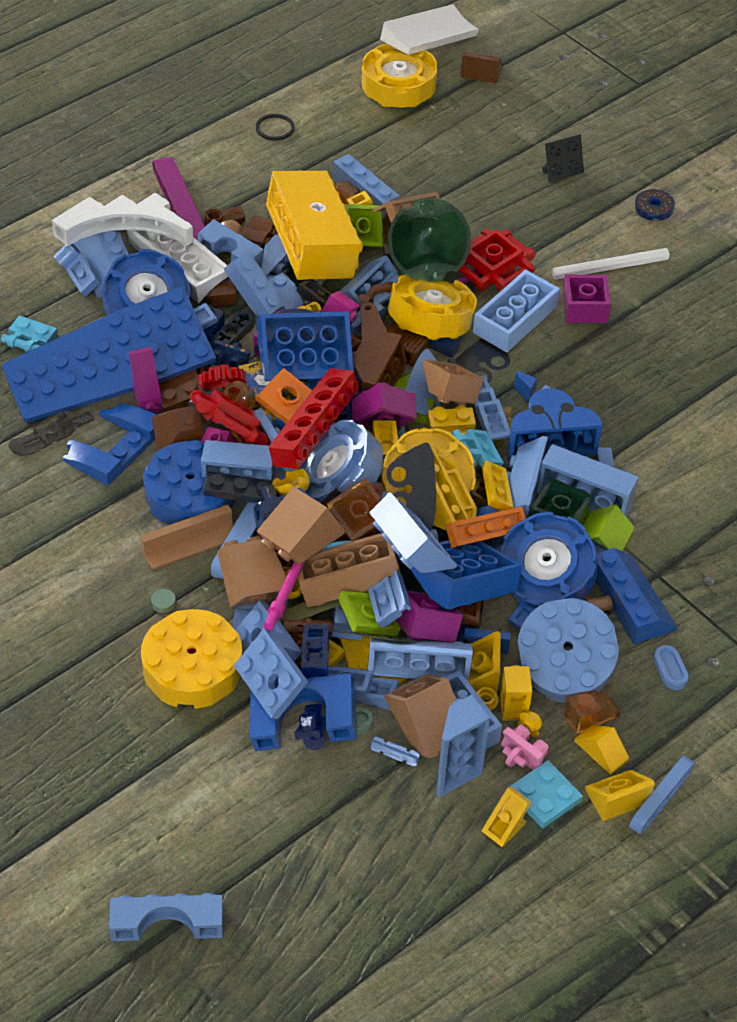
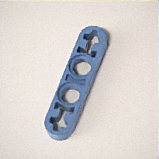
M683 755L634 815L629 828L642 835L689 777L696 762Z

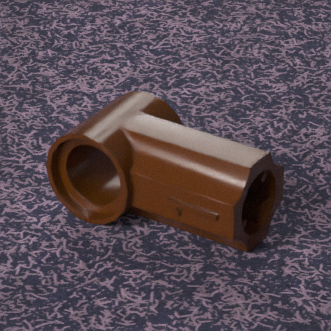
M241 206L223 211L214 208L209 209L205 212V226L212 220H216L219 223L234 220L242 224L245 222L243 209Z

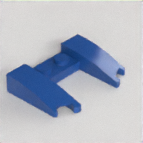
M119 403L117 407L99 411L100 417L128 431V433L108 453L70 439L67 443V448L70 450L68 455L63 456V461L109 486L156 440L152 424V417L157 416L156 414L123 403Z

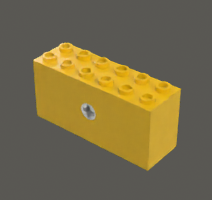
M272 171L266 206L297 280L313 279L322 285L326 279L354 278L355 270L359 266V253L362 252L363 245L357 236L356 228L353 227L350 215L347 214L345 205L341 202L339 192L336 191L333 179L330 178L328 172Z

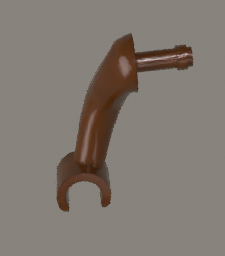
M393 282L374 285L366 294H360L359 301L361 305L366 302L374 303L373 297L378 293H391Z

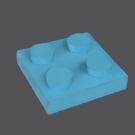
M549 760L510 786L532 801L527 813L542 829L582 802L583 795Z

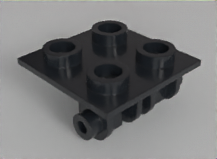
M581 134L545 143L547 163L542 167V171L544 174H548V182L584 173Z

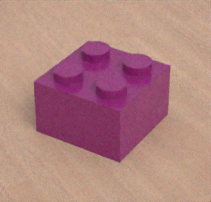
M565 275L562 290L565 323H608L611 301L607 275Z
M377 383L374 387L361 392L360 395L351 399L353 421L369 429H372L373 421H396V427L399 428L417 418L415 393L406 391L404 388L389 386L387 383Z
M407 591L412 609L402 611L403 615L396 620L408 637L415 641L429 639L440 642H456L463 614L456 607L452 610L440 607V604L430 599L427 593Z

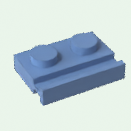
M397 570L393 572L394 575L389 578L387 576L368 589L376 622L382 628L402 616V611L405 609H412L403 577Z

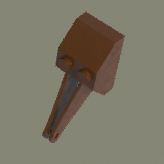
M366 302L360 307L362 343L357 351L352 354L354 374L358 381L360 393L374 387L377 383H387L389 386L395 387L407 365L402 335L388 333L376 306L371 302Z

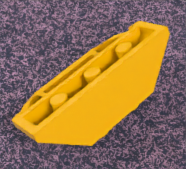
M430 446L433 452L436 478V506L433 525L446 530L445 524L476 517L477 508L457 467L439 453L435 446Z

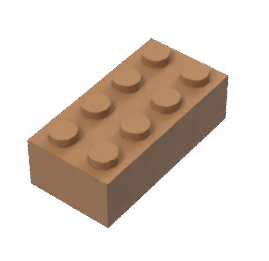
M383 533L318 551L305 560L298 578L307 608L320 606L326 602L336 600L341 591L368 592L369 588L385 577H392L395 570L401 574L396 552L391 548L392 545L382 536Z

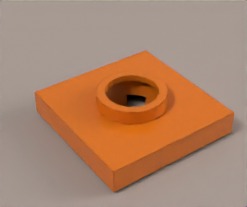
M283 368L257 395L255 400L287 424L312 390ZM283 389H288V392L297 398L292 401L286 400L281 392Z

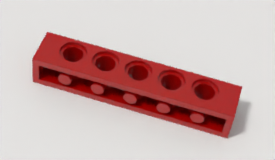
M332 368L327 371L268 447L273 466L291 469L300 468L358 391V381L355 378L354 371Z

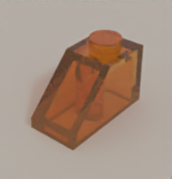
M599 691L580 692L568 697L564 716L575 733L578 734L587 730L592 725H599L620 716V711L608 694Z

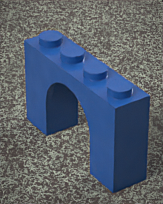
M339 673L325 677L315 676L307 679L308 683L278 719L270 718L251 691L250 740L255 751L281 748L282 719L290 708L303 702H316L326 708V730L331 742L357 739L356 690L351 673ZM278 682L274 683L275 688H277Z

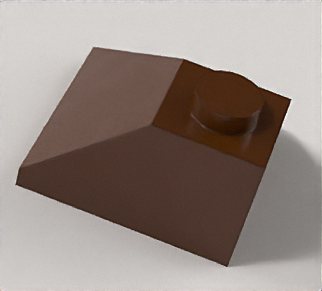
M196 406L178 408L152 417L158 451L178 442L192 440L201 442L203 438L200 414Z

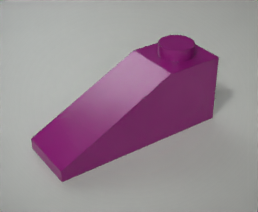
M151 347L129 352L133 396L136 406L154 414L163 412Z

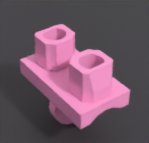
M522 724L513 730L507 727L503 731L504 739L501 746L504 747L502 752L508 756L505 762L507 766L513 767L518 764L523 768L527 765L534 770L542 765L543 759L548 753V744L539 739L533 745L527 742L530 738V732Z

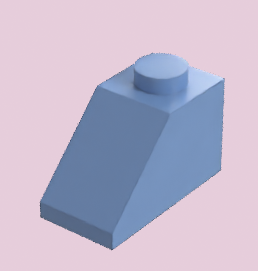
M280 273L269 279L285 303L278 310L298 308L304 304L299 292L296 291V285L285 274Z

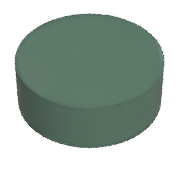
M168 589L155 591L151 596L152 608L158 613L172 611L176 606L175 594Z
M356 708L357 734L367 733L373 727V714L366 708Z

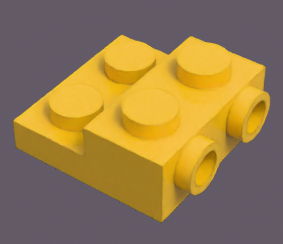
M458 405L454 409H444L438 406L428 410V429L439 428L451 434L457 429L460 430L461 434H465L468 429L475 430L476 423L473 408Z

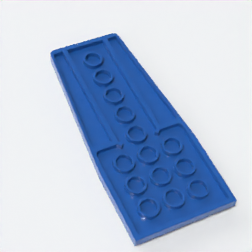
M182 286L109 314L3 363L2 368L24 421L32 422L133 392L129 352L151 347L158 383L216 362V356Z

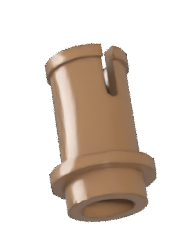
M609 595L593 599L589 597L584 598V601L597 606L602 611H611L613 608L612 599Z

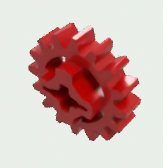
M225 364L208 368V372L198 374L199 388H202V390L208 389V391L222 387L224 390L222 393L235 391L237 386H243L247 381L246 371L237 369V367H229Z

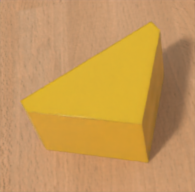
M592 725L574 740L610 775L629 761V756L614 727Z

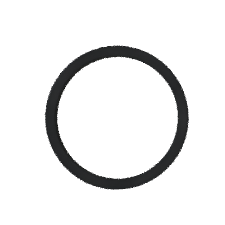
M282 114L264 115L257 120L255 126L259 136L273 141L286 139L294 132V122ZM282 118L290 123L291 130L282 136H268L263 134L258 127L265 119Z

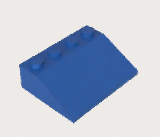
M349 311L260 314L256 320L258 345L265 381H271L283 368L298 380L322 379L330 368L354 371Z
M448 540L439 543L458 565L456 568L421 573L415 567L411 569L430 599L440 604V607L452 610L455 607L471 605L474 602L486 601L493 597L505 596L506 594L516 592L522 565L482 541L452 548Z

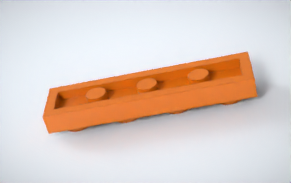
M523 507L450 522L445 524L451 547L455 548L505 536L514 525L525 520L526 517Z

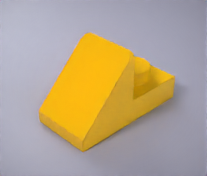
M508 787L483 827L482 832L501 847L505 846L525 825L526 820L523 817L532 801L513 787Z

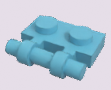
M18 316L8 329L9 335H2L1 342L14 349L16 347L24 349L27 353L53 341L58 332L55 327Z
M457 429L452 432V435L469 449L474 459V467L477 465L476 461L482 467L486 460L499 466L503 465L504 462L487 431L468 429L465 434H461L460 430Z

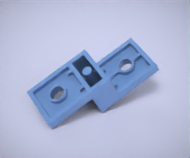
M258 601L236 629L241 639L243 655L235 663L234 667L270 718L278 719L308 681L294 663L302 653L301 649L279 620H277L273 630L268 631L264 628V623L269 615V606L266 602ZM278 682L279 685L275 688L274 683Z

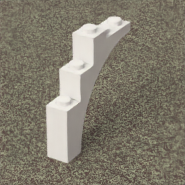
M156 193L138 204L121 195L105 206L88 197L52 220L54 237L67 246L94 234L128 229L163 234L178 240L186 246L193 242L192 225L178 217L174 212H171L170 203L167 199L162 198Z

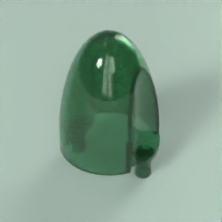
M421 198L415 200L413 206L402 207L393 218L388 231V249L394 264L405 275L418 281L436 282L443 280L445 274L450 270L457 272L465 263L471 248V232L464 215L453 204L438 198Z

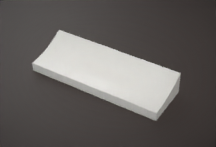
M452 4L386 21L383 24L380 40L410 55L477 36L478 28L469 23Z
M127 230L129 243L138 251L140 249L156 250L175 259L183 267L184 274L188 283H190V296L198 303L210 290L228 277L224 271L227 265L194 237L193 242L186 246L178 240L163 234L144 230Z

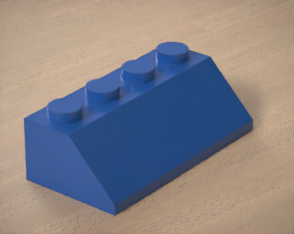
M616 548L596 553L598 573L595 582L604 596L609 595L611 597L612 610L633 644L677 630L675 622L632 555Z

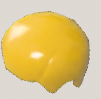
M296 469L292 472L286 471V476L283 480L274 478L272 482L276 493L279 496L288 494L293 487H299L306 491L310 483V477L304 469Z

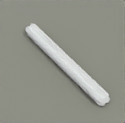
M667 248L554 267L552 269V276L555 280L564 279L565 275H586L665 261L669 259L670 254Z

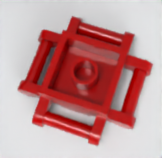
M485 229L475 239L454 249V253L459 259L453 263L452 268L457 273L461 272L471 280L481 292L485 291L491 283L496 285L499 291H502L525 269L531 273L535 272L534 265L530 261L535 258L536 251L524 246L507 229L499 232L497 229L494 231ZM470 264L484 277L480 278L466 266ZM520 266L521 268L515 272V268Z
M216 389L213 390L211 395L205 394L200 390H193L190 393L191 401L195 404L196 409L203 413L206 420L211 418V421L216 424L221 423L228 429L238 433V437L242 441L245 440L250 444L255 442L256 445L268 444L269 439L258 426L261 421L252 410Z

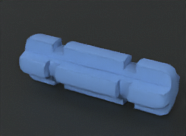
M375 736L371 742V750L378 753L382 751L384 752L383 755L401 762L405 760L408 765L416 766L420 760L419 752L412 749L408 751L407 747L389 740L385 742V739Z

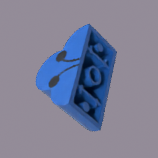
M553 388L541 389L531 396L528 410L518 413L512 419L507 452L508 462L511 461L512 455L517 454L519 446L542 436L548 437L545 456L552 444L582 456H597L602 431L601 419L590 409L575 407L572 398L567 393Z

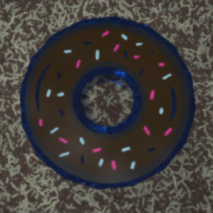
M644 190L636 196L635 210L641 217L647 220H653L654 218H659L658 221L665 220L674 211L675 202L673 197L662 190Z

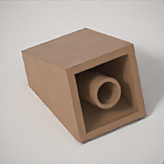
M293 487L259 527L257 532L263 538L261 543L271 551L275 548L278 550V555L287 562L291 559L297 564H301L342 536L345 530L327 507L296 487Z
M260 536L249 538L244 543H238V540L228 541L217 551L230 608L254 604L258 601L275 600L285 582L286 574L275 550L271 551L261 543L262 539Z
M424 674L385 694L384 698L413 750L419 752L421 756L432 758L441 752L442 735L449 706L456 701V698L447 678Z

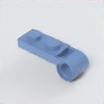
M74 244L64 245L54 255L56 261L67 270L80 293L84 296H87L100 283L97 275Z

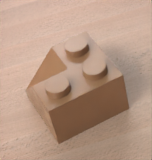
M423 360L422 364L429 392L437 396L438 401L443 403L453 401L460 405H466V403L476 404L484 378L457 364Z

